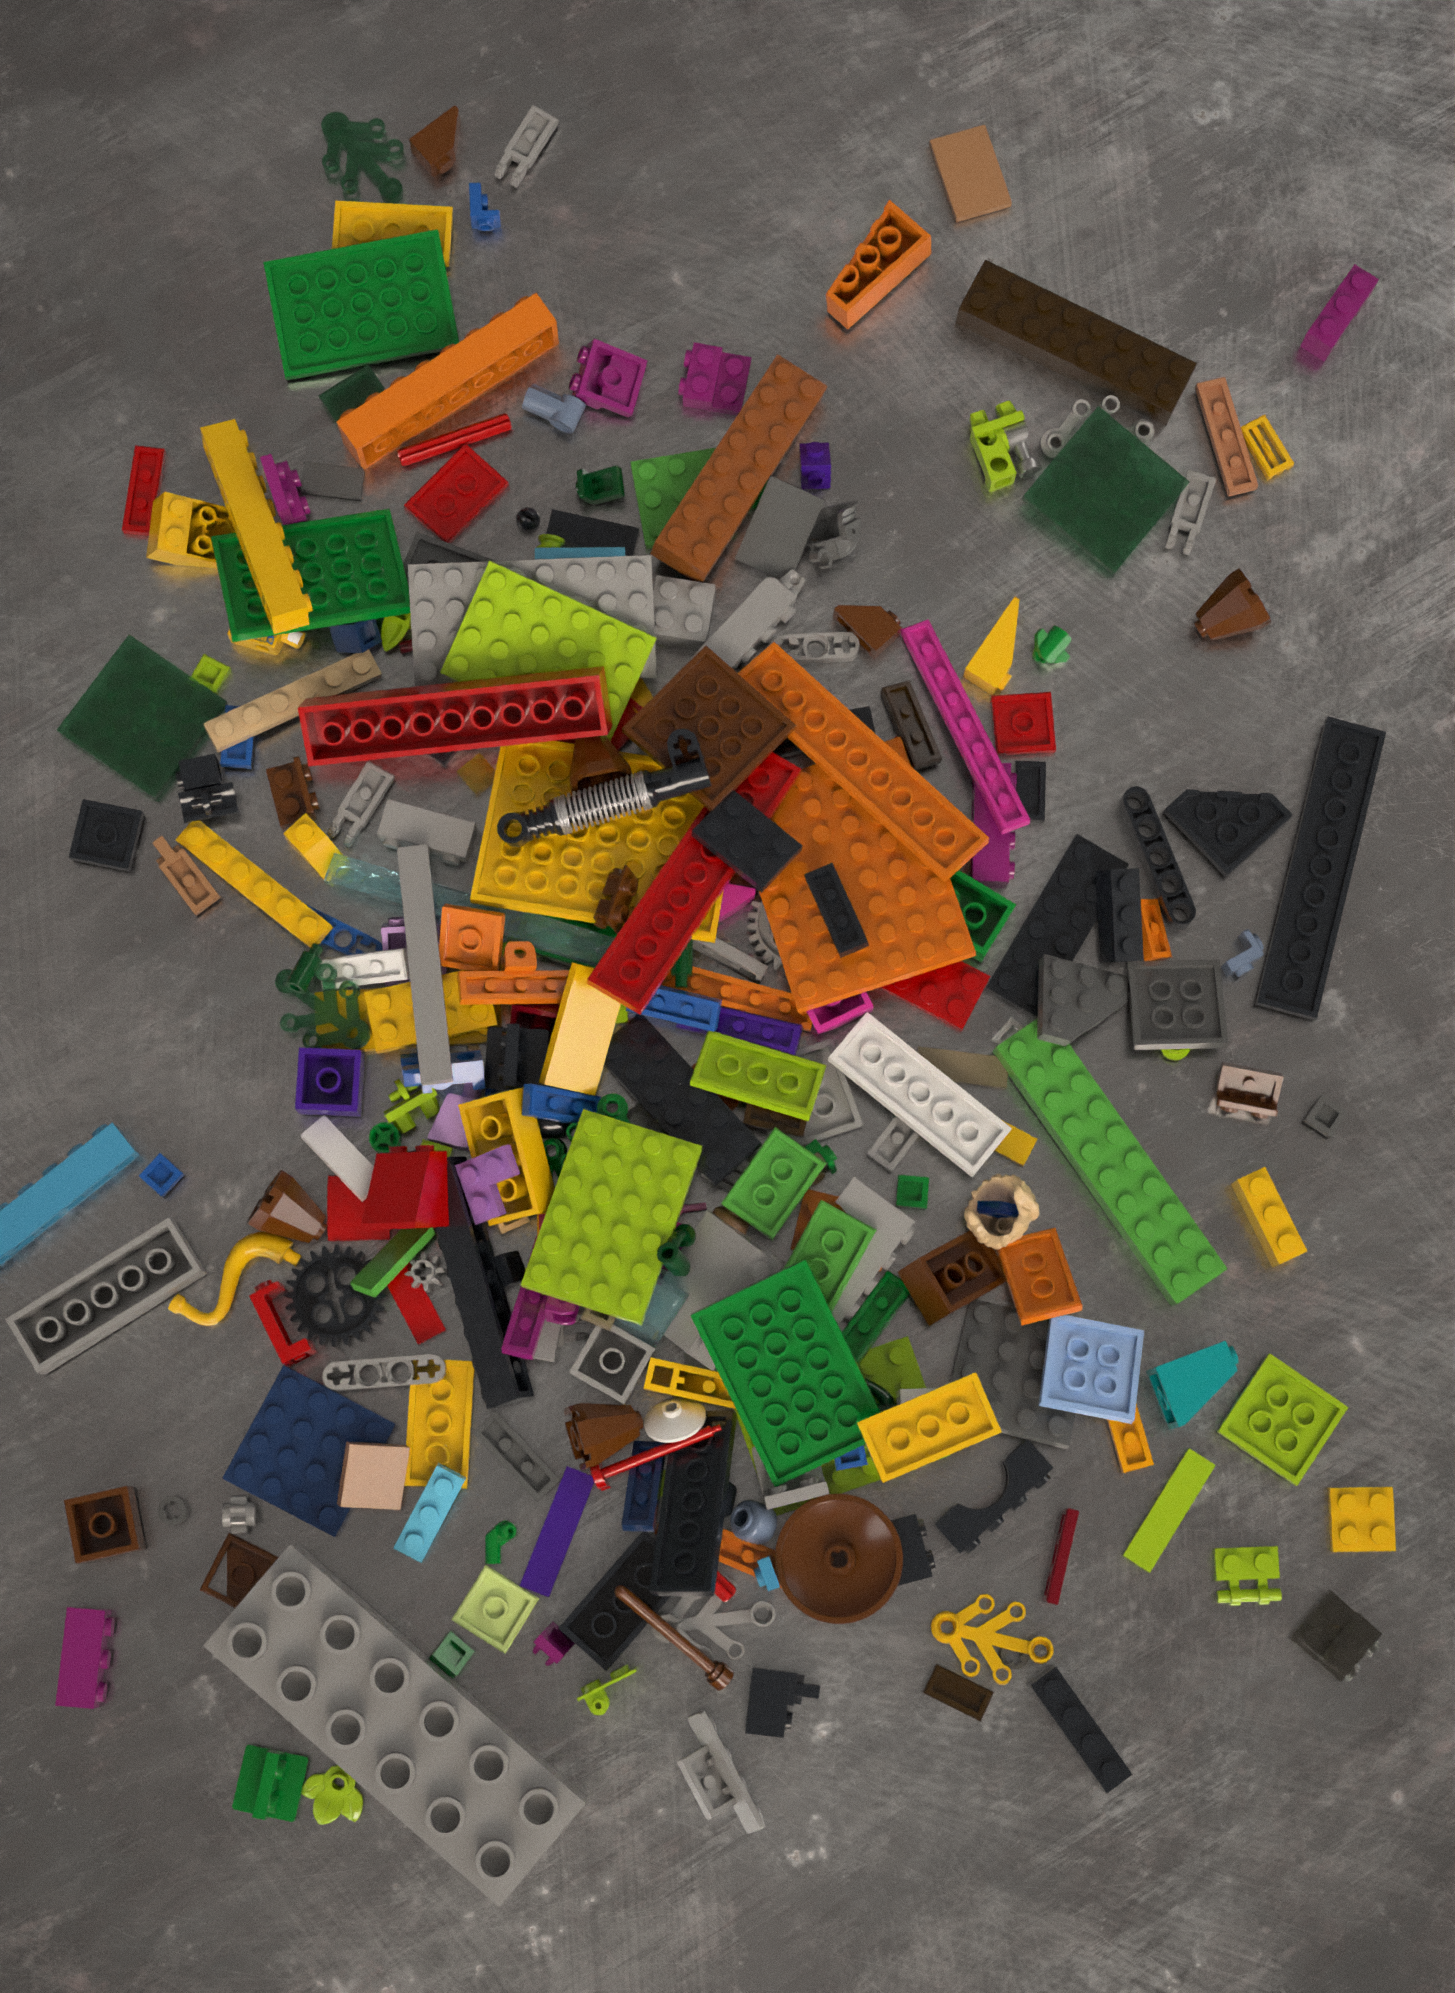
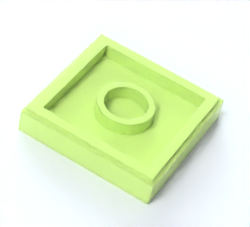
M485 1565L451 1620L506 1654L540 1598L493 1568Z

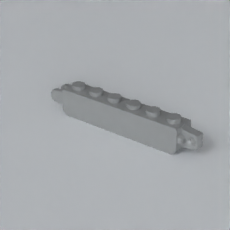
M793 569L779 580L775 577L765 578L687 663L707 645L733 670L736 671L742 663L747 665L757 654L756 648L761 642L767 644L777 632L775 627L781 621L786 623L796 611L794 605L797 595L805 585L806 580Z

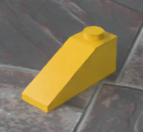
M1015 596L970 660L963 674L965 679L991 696L994 695L998 688L1003 691L1012 678L1009 671L1013 660L1020 601Z
M650 1357L644 1390L736 1409L718 1372Z

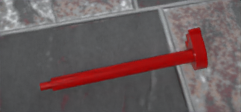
M720 1424L713 1427L709 1425L685 1440L664 1443L604 1468L601 1462L596 1466L590 1467L591 1475L597 1488L604 1491L611 1488L606 1478L712 1437L715 1432L722 1430Z

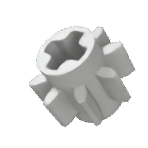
M421 1252V1260L416 1261L412 1259L410 1261L413 1266L411 1271L406 1272L405 1275L411 1276L415 1280L411 1287L418 1288L423 1283L424 1290L430 1292L431 1284H443L439 1278L441 1273L446 1272V1269L439 1268L437 1265L440 1257L434 1256L431 1261H428L427 1253ZM425 1266L432 1269V1273L426 1277L420 1276V1271L425 1270Z
M232 1495L231 1503H223V1527H231V1534L248 1533V1526H256V1502H248V1495Z

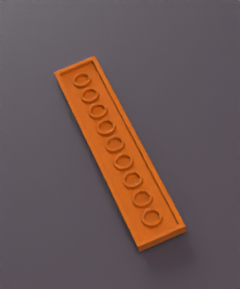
M775 642L770 644L738 672L742 678L796 725L795 730L788 738L944 882L989 843V837Z

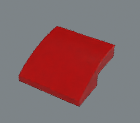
M328 1175V1241L390 1240L391 1229L361 1230L367 1198L362 1202L337 1175Z

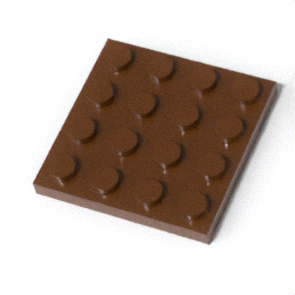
M706 645L622 728V733L664 769L673 766L667 749V741L671 733L677 729H687L693 732L700 744L712 786L691 792L690 794L711 812L795 730L796 725ZM681 740L680 747L676 748L682 751L684 759L676 761V764L699 758V754L690 757L687 746L691 744H687L685 740Z

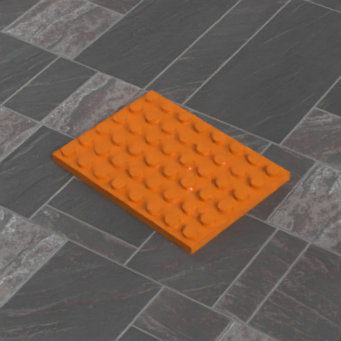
M901 736L885 741L890 748L910 765ZM817 764L802 768L800 776L770 819L803 845L802 851L762 893L759 891L798 1013L976 956V951L951 879L949 878L946 882L940 879ZM830 863H833L869 943L868 947L842 958L838 954L804 877V874Z

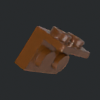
M299 756L293 757L294 762L266 769L282 829L291 827L305 813L313 821L317 820L315 810L320 809L316 792L310 793L308 782L313 781L308 763H302Z

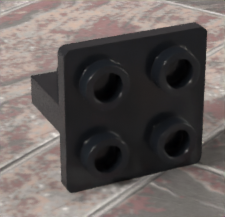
M507 1023V1028L489 1027L484 1074L485 1088L514 1090L524 1088V1084L546 1086L539 1083L549 1046L550 1032L546 1029H526L520 1024Z

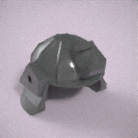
M858 501L843 502L822 509L806 545L812 550L809 555V561H821L819 568H831L833 560L846 557L856 547L862 521L861 518H855Z

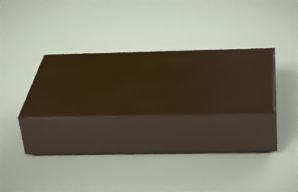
M935 1664L922 1692L980 1722L994 1694L993 1691L938 1664Z

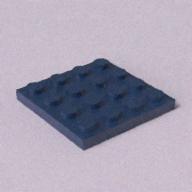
M283 1365L222 1479L335 1537L351 1508L337 1505L346 1442L385 1444L396 1423L300 1372Z

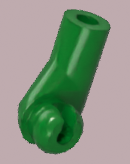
M507 1520L501 1521L486 1533L485 1564H501V1547L517 1534V1527L514 1523Z

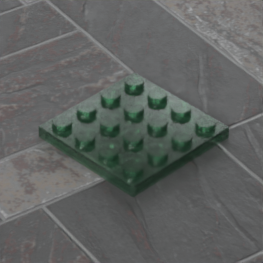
M1098 406L1021 499L1113 575L1190 482Z
M128 635L57 728V732L157 800L176 775L175 772L179 771V761L188 759L206 735L204 723L220 716L225 709V705H228V703L143 643Z

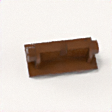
M624 865L623 870L614 868L613 872L608 874L602 894L611 897V900L600 899L593 917L595 926L605 929L607 925H610L616 934L619 933L623 924L627 921L632 898L638 890L639 880L627 865Z

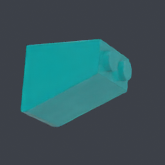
M1223 1341L1146 1370L1169 1430L1186 1425L1238 1371L1236 1364L1239 1363V1359L1232 1345L1228 1346L1227 1342Z

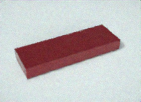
M1065 1508L1062 1512L1043 1600L1046 1603L1054 1605L1059 1603L1078 1520V1510Z

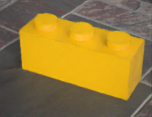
M1266 1167L1231 1183L1272 1268L1307 1252Z

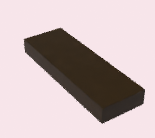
M910 680L882 687L880 691L898 737L901 736L911 767L918 770L941 763L943 758Z

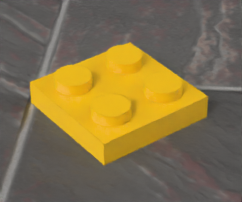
M1393 1487L1327 1488L1330 1552L1396 1551Z

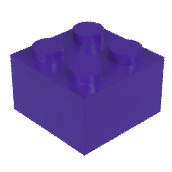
M299 1047L295 1110L303 1115L361 1117L365 1055L362 1050Z

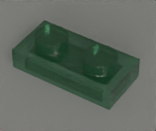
M367 365L318 396L334 422L337 423L336 421L340 419V416L345 411L351 408H358L365 403V400L375 392L381 393L385 388L371 367Z

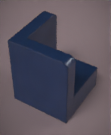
M375 619L329 626L338 653H363L382 642Z

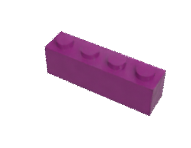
M1002 763L1016 790L1017 774L1011 773V763ZM972 777L971 821L989 837V843L970 859V877L988 888H1006L1009 879L1014 880L1015 862L1010 861V850L1015 849V832L1001 835Z

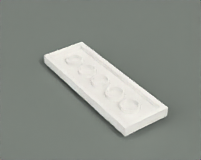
M866 1012L828 1058L831 1064L971 1177L977 1173L1012 1129L868 1012Z

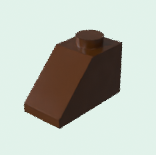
M456 105L409 139L412 154L433 178L439 173L447 172L456 161L461 125L459 109Z
M838 605L834 608L833 619L846 632L853 633L858 638L860 646L873 659L877 658L900 636L902 627L900 626L899 618L890 610L886 612L881 606Z

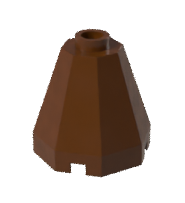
M1240 568L1230 573L1195 613L1198 620L1194 622V625L1202 638L1208 635L1210 640L1213 641L1259 630L1272 623L1257 593L1255 594L1251 588V583Z
M606 735L577 738L575 740L569 777L571 795L573 791L577 793L578 790L583 792L584 788L588 790L589 786L593 788L594 785H597L599 788L600 783L604 786L605 781L608 784L610 780L615 783L616 778L620 781V778L623 777L625 779L626 775L631 779L632 771L630 765Z
M280 1170L268 1185L262 1199H259L246 1222L259 1231L310 1243L313 1238L318 1241L327 1228V1224L324 1223L326 1218L324 1213L298 1182L283 1170Z
M578 1403L564 1409V1416L570 1415L571 1421L565 1422V1428L575 1459L582 1458L583 1463L579 1464L581 1470L596 1466L638 1438L640 1436V1429L644 1427L640 1412L638 1410L634 1411L631 1405Z

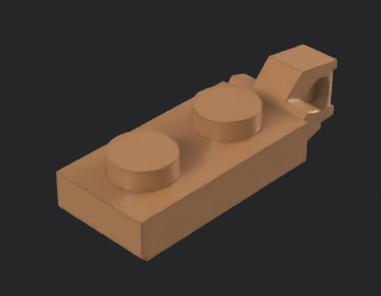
M163 836L152 842L162 855L156 860L159 864L158 867L196 916L221 898L183 848L179 845L171 848Z

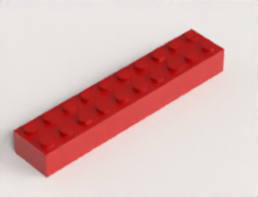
M604 666L306 698L298 706L308 767L604 736L609 734L613 726Z

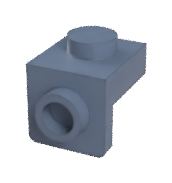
M1249 929L1244 930L1238 936L1246 951L1229 959L1221 966L1226 977L1236 973L1237 977L1248 973L1254 969L1252 964L1264 955L1262 952L1264 947L1257 934H1252Z

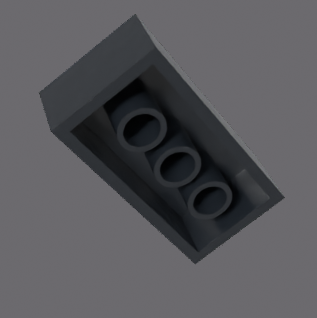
M647 1532L639 1534L559 1627L567 1637L605 1671L613 1665L648 1624L615 1595V1588L619 1585L625 1586L656 1613L671 1597L653 1596L649 1592L656 1540Z

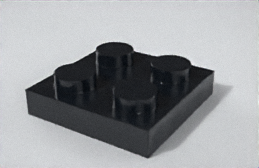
M83 799L69 853L70 860L130 872L144 812Z

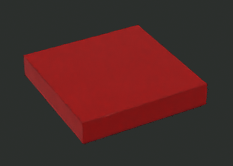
M1051 692L992 695L990 697L994 749L998 756L1056 752Z

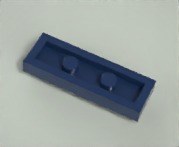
M634 1441L632 1456L662 1445L664 1442ZM665 1455L629 1469L621 1523L623 1531L655 1532Z

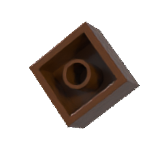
M124 1486L64 1500L76 1564L88 1563L146 1549L134 1486Z

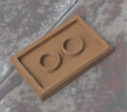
M985 125L929 141V146L956 223L1011 207L1012 201Z

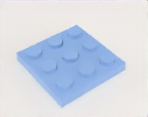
M1069 1315L1049 1319L1038 1406L1132 1424L1135 1419L1144 1330Z

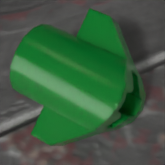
M1054 625L1048 633L1043 628H1039L1034 634L1035 649L1033 651V658L1038 663L1067 662L1071 657L1065 651V648L1072 639L1062 628Z

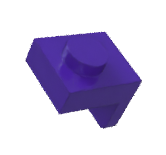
M829 442L799 443L801 488H830L831 459Z

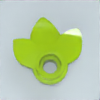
M338 1765L330 1767L326 1773L311 1775L303 1785L302 1795L315 1799L313 1815L320 1825L331 1823L338 1818L340 1813L349 1820L356 1822L362 1813L363 1796L355 1787L356 1781ZM334 1779H343L344 1785H336Z

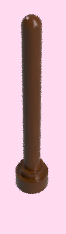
M623 1585L615 1588V1595L705 1671L707 1682L712 1687L720 1691L731 1682L734 1671L727 1664L718 1661L713 1662Z

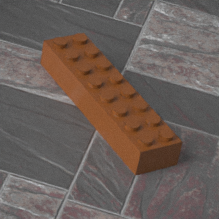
M777 354L661 531L650 554L692 581L704 582L767 485L770 476L774 474L818 406L828 386Z

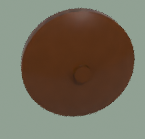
M827 1494L814 1498L800 1506L784 1524L775 1550L776 1573L788 1599L795 1607L809 1617L832 1624L853 1623L875 1614L893 1596L902 1575L903 1548L894 1524L876 1505L854 1495Z

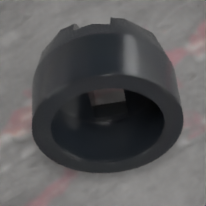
M531 507L522 508L516 516L517 526L524 533L535 532L540 526L539 513ZM523 515H528L534 518L535 521L533 522L530 519L523 517Z

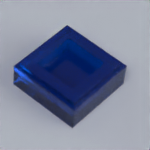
M1003 1201L977 1202L976 1212H979V1214L996 1218H1017L1019 1215L1016 1204Z

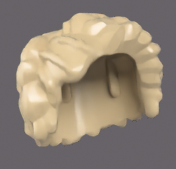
M996 1174L991 1177V1180H983L982 1185L977 1190L971 1192L972 1200L968 1202L969 1207L965 1208L964 1218L967 1222L966 1226L977 1237L978 1242L999 1250L1023 1236V1233L1028 1229L1029 1223L1038 1218L1039 1205L1031 1188L1020 1177L1014 1174H1005V1176Z

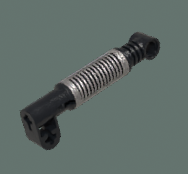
M677 729L671 733L667 741V749L673 766L654 772L640 771V773L631 774V779L626 775L625 779L621 777L620 781L616 778L615 783L610 780L609 784L605 781L604 786L601 783L599 788L597 785H594L593 788L589 786L588 790L584 788L583 792L581 790H578L577 793L573 791L572 795L568 793L567 797L563 794L560 797L557 796V798L549 799L548 803L543 805L542 810L540 806L536 807L535 812L533 809H529V814H526L525 811L507 813L499 820L497 833L508 845L521 847L527 842L534 840V836L537 839L541 838L542 833L544 837L549 836V831H551V834L567 835V833H573V826L575 831H578L579 826L583 830V825L586 828L589 827L588 823L593 827L594 822L599 825V820H601L604 824L605 818L608 822L610 821L609 817L615 820V815L620 819L621 813L623 817L626 816L625 812L631 815V810L636 814V809L639 812L642 811L641 807L646 811L647 809L657 807L661 801L710 787L712 785L700 744L695 734L690 730ZM685 740L687 744H691L687 746L690 757L699 754V758L676 764V761L684 759L682 751L676 749L680 747V741ZM515 822L521 823L522 831L519 836L509 837L507 835L509 825Z

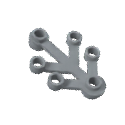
M1109 395L1101 401L1099 410L1084 430L1079 434L1069 435L1078 420L1090 413V404L1086 400L1080 399L1073 403L1070 414L1059 428H1051L1043 433L1040 439V448L1050 458L1062 456L1079 469V473L1083 477L1090 478L1098 471L1097 463L1092 459L1085 460L1071 448L1083 446L1107 464L1112 473L1119 474L1127 468L1126 458L1122 455H1114L1100 443L1132 439L1135 443L1143 444L1152 439L1155 429L1149 420L1139 419L1129 427L1098 431L1109 415L1115 413L1120 407L1118 398ZM1109 399L1115 403L1113 410H1108L1105 407L1106 400ZM1077 404L1085 406L1086 411L1084 414L1077 413ZM1140 425L1147 427L1148 433L1146 436L1139 434L1138 428ZM1053 437L1060 440L1059 448L1051 446L1050 441ZM1115 459H1119L1122 462L1120 470H1116L1113 467ZM1085 463H1090L1093 466L1091 474L1085 473L1083 469Z
M724 1576L727 1580H730L736 1587V1582L733 1578L729 1576ZM716 1594L709 1598L695 1617L683 1618L694 1600H698L703 1596H683L672 1611H662L658 1614L665 1621H672L674 1629L699 1650L702 1648L707 1649L710 1652L709 1658L711 1660L713 1659L712 1649L708 1645L698 1644L684 1631L698 1629L724 1649L730 1659L739 1660L745 1653L744 1645L740 1641L732 1640L716 1627L753 1622L759 1627H767L772 1624L776 1615L774 1607L767 1601H758L751 1609L714 1614L723 1602ZM761 1607L766 1608L769 1612L765 1620H760L756 1616L757 1610ZM652 1627L653 1634L659 1641L671 1643ZM738 1644L741 1647V1654L734 1657L729 1653L731 1645Z

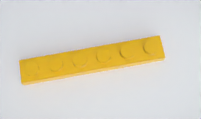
M201 821L189 823L175 839L178 844L307 947L310 948L313 943L319 945L333 929L330 923Z

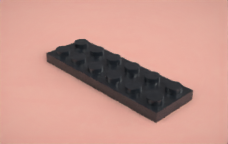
M1076 834L985 990L1037 1019L1039 959L1046 954L1073 961L1098 918L1096 871L1127 869L1129 863Z
M637 1014L612 1035L604 1065L669 1136L702 1146L697 1167L714 1186L720 1183L762 1146L756 1136L716 1093L690 1086L694 1069L644 1015Z
M734 1410L706 1411V1420L702 1428L720 1424L722 1430L715 1432L712 1437L668 1454L649 1592L653 1596H714L737 1422V1414Z

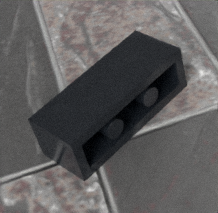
M1139 868L1096 871L1100 963L1144 961Z

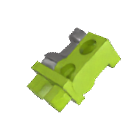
M1010 400L995 406V412L998 417L995 420L989 421L985 410L971 413L969 418L971 427L970 442L982 467L989 492L1014 484L1017 472L1008 453L1009 451L1014 450L1020 461L1016 467L1020 478L1033 476L1042 469L1039 459L1031 457L1027 445L1029 429L1024 421V414L1022 410L1017 412Z

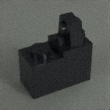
M752 1667L745 1733L784 1738V1732L791 1731L793 1712L787 1711V1705H801L802 1697L819 1699L820 1685L804 1683L805 1675H800L797 1672Z

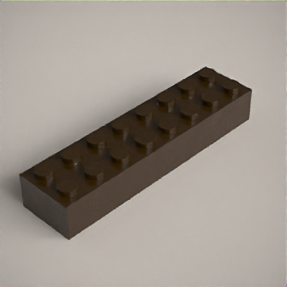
M986 259L962 301L956 318L957 324L1106 397L1113 395L1118 398L1120 404L1165 426L1168 424L1197 366L1196 362Z

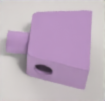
M465 1083L462 1095L448 1093L428 1134V1140L454 1149L470 1152L458 1105L480 1099L482 1089L473 1090L472 1083Z

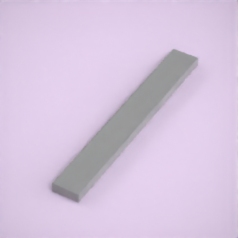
M427 844L397 848L421 1084L424 1086L453 1082L429 848Z

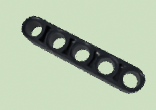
M1139 786L1130 787L1119 802V811L1154 897L1158 899L1161 914L1166 925L1172 930H1183L1195 918L1196 908L1149 793ZM1130 797L1137 798L1141 802L1142 807L1139 809L1130 807L1127 799ZM1140 825L1149 826L1153 831V835L1149 837L1143 836L1139 832L1138 827ZM1154 852L1161 854L1164 858V863L1160 865L1153 863L1150 859V854ZM1164 880L1171 881L1175 885V892H1166L1162 888L1161 882ZM1173 909H1183L1187 914V920L1181 921L1176 919L1173 915Z

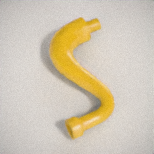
M263 1231L250 1233L238 1240L228 1254L223 1269L218 1302L212 1312L203 1313L187 1303L186 1298L179 1293L173 1298L168 1309L175 1314L181 1313L197 1324L205 1326L215 1325L229 1312L241 1272L249 1261L256 1257H265L278 1264L286 1260L296 1267L303 1256L291 1249L293 1242L282 1236Z

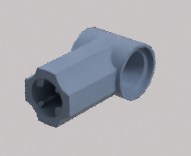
M532 384L525 394L522 408L549 420L558 430L572 434L586 405L572 395L563 394L560 396L536 384Z

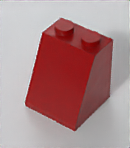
M434 1145L415 1146L416 1152H408V1146L389 1147V1153H377L361 1222V1230L448 1227L447 1151H434Z

